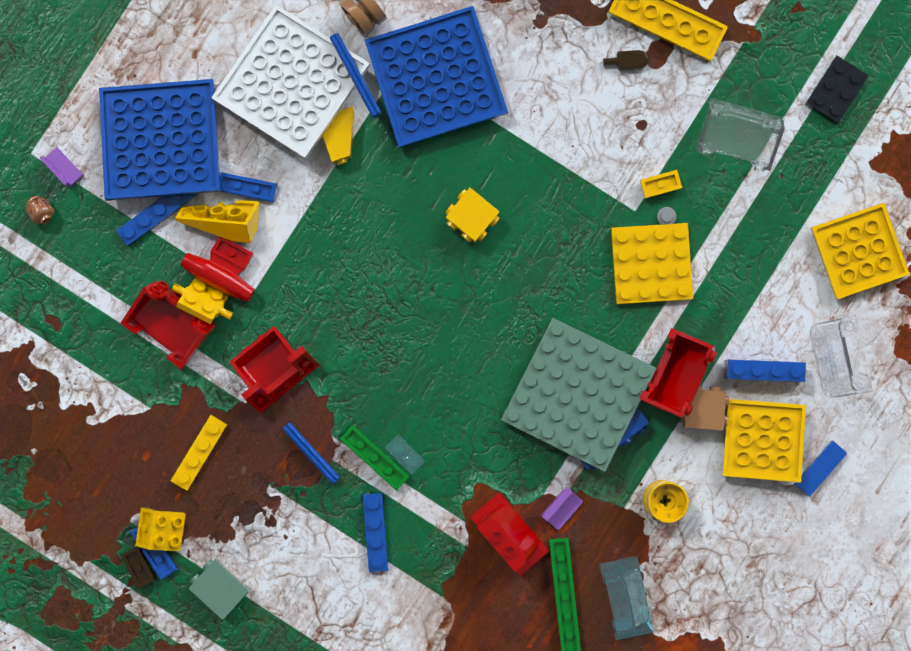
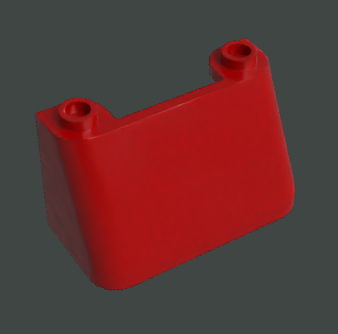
M671 328L667 336L669 344L665 345L666 349L651 382H648L647 386L650 389L643 390L639 399L646 404L684 419L685 416L689 417L692 412L693 406L691 404L710 362H714L717 352H715V346Z

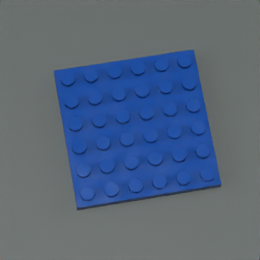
M473 6L365 40L399 148L508 114Z
M213 79L99 88L104 199L106 201L221 192L216 105L212 99L215 93Z

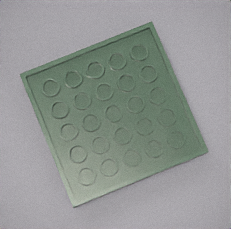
M552 318L501 421L606 472L641 401L639 398L642 391H646L648 382L650 383L657 368Z

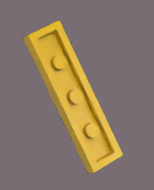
M210 415L171 479L173 483L186 491L189 490L228 424Z

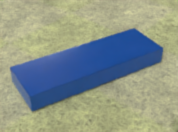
M223 172L220 174L222 193L274 203L277 183Z
M831 440L803 472L801 483L796 482L794 484L810 497L845 457L847 452Z
M138 527L130 531L135 541ZM141 548L160 580L178 570L166 550Z

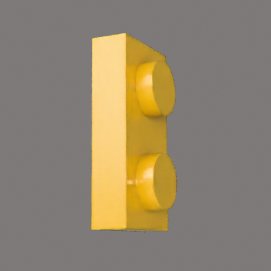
M677 170L640 180L645 199L682 189Z

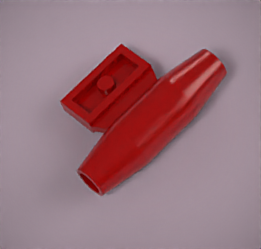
M218 237L210 251V260L187 253L180 266L199 281L227 296L249 302L255 292L251 285L238 276V274L245 271L254 254L230 240Z

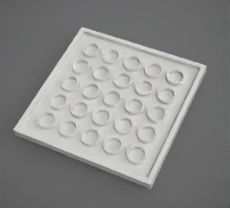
M275 5L216 90L212 99L304 159H307L355 89V85L330 38ZM348 50L363 77L370 67V63Z

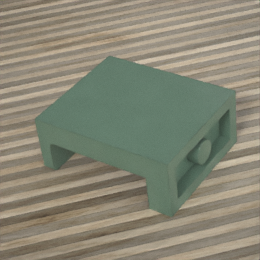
M216 558L214 561L210 559L203 566L205 571L201 575L197 573L190 581L192 585L188 589L223 620L251 588L246 584H242Z

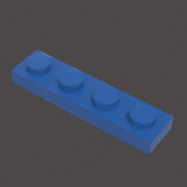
M382 493L363 494L369 572L387 571L388 559Z

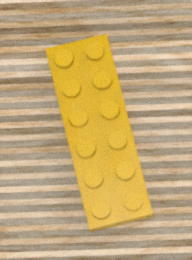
M614 0L608 12L710 62L728 26L673 0Z

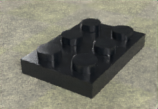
M836 55L805 104L838 124L869 75Z

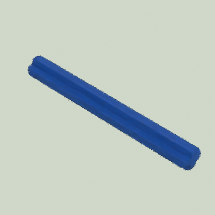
M338 33L331 35L330 40L372 118L379 116L381 111Z

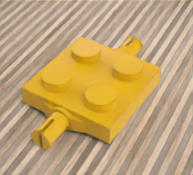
M196 278L186 288L176 283L172 287V291L182 295L176 307L209 324L219 315L229 320L233 316V312L224 309V304L229 296Z

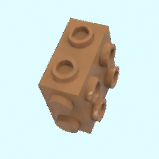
M699 386L691 404L693 409L690 416H685L684 419L680 418V423H683L682 427L723 431L724 427H727L728 417L725 415V408L729 406V396H726V392L721 391L722 388L710 387V390H702V386Z

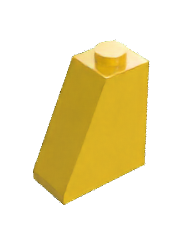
M353 106L340 110L323 134V139L333 165L336 163L337 166L346 164L348 159L351 158L355 119Z

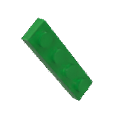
M354 425L340 438L342 442L396 491L410 477Z

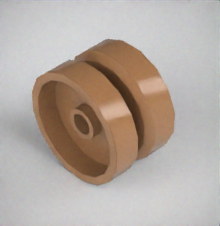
M343 0L339 3V6L350 22L365 36H368L374 30L370 19L379 25L387 19L385 13L375 0Z

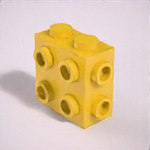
M469 188L467 191L464 189L457 197L459 199L455 206L451 204L446 210V220L448 221L446 224L454 231L456 229L460 230L463 233L461 236L469 243L471 241L476 243L477 240L481 242L488 234L486 229L490 225L493 227L500 219L498 217L500 211L473 189Z

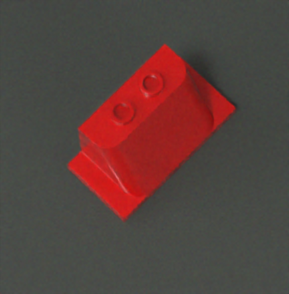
M275 326L264 335L259 336L254 343L244 348L239 355L230 361L233 368L249 388L241 395L259 413L263 412L320 366L303 346L295 351Z
M499 492L470 517L476 524L477 529L514 572H517L520 576L549 552V549Z

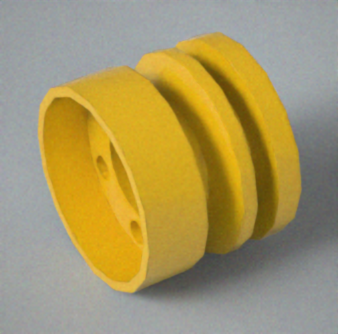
M657 480L646 487L642 502L650 516L662 522L672 523L680 520L685 515L689 499L686 491L680 485L669 480ZM663 496L667 498V501H664V504L660 502V500L663 499Z

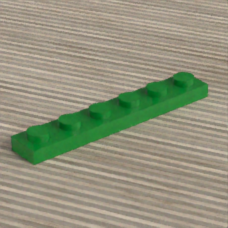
M569 538L549 539L561 651H581Z

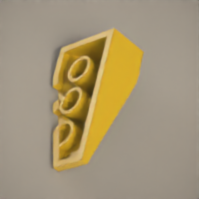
M238 200L235 201V204L224 205V202H219L218 205L207 207L205 204L182 206L175 220L230 241L251 243L257 232L260 202Z

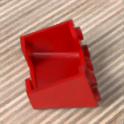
M155 281L142 289L120 324L135 335L141 331L146 332L172 352L166 359L178 368L183 369L215 329V321L213 320L209 324L176 307L182 295L172 291L164 281Z

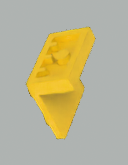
M141 508L135 546L148 550L180 551L186 514L183 512Z

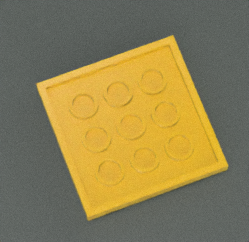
M885 203L811 227L836 300L910 275Z
M688 223L611 228L616 304L693 299Z
M729 399L722 476L801 483L806 405Z

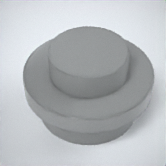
M663 207L657 214V220L661 225L673 224L676 220V212L670 207Z

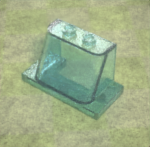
M633 556L600 563L602 580L607 586L614 618L611 621L615 639L620 640L653 633L654 630L638 557Z

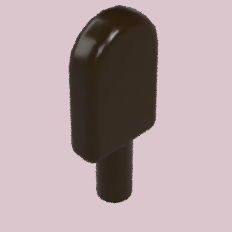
M642 50L618 51L616 58H603V66L617 65L619 71L643 69L648 64L649 58L646 52Z

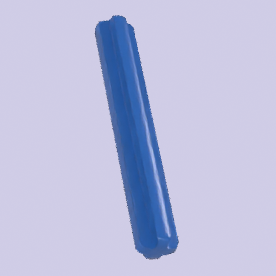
M291 423L286 424L283 427V431L331 484L336 483L340 478L339 475Z

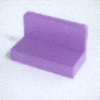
M58 147L46 157H40L57 178L69 188L84 176Z
M565 487L541 516L559 530L583 501L568 487Z

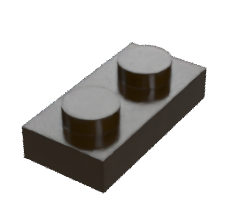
M135 547L121 554L137 589L156 580L140 547Z

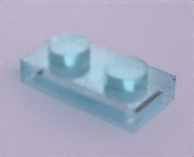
M399 434L385 447L411 475L425 462Z

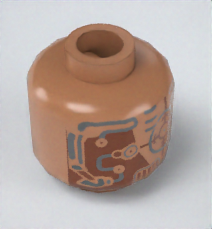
M34 196L27 201L25 211L34 224L45 225L51 221L54 209L47 198Z

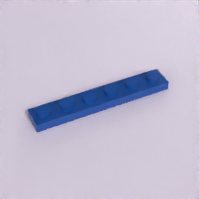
M199 194L162 196L116 231L126 245L130 246Z

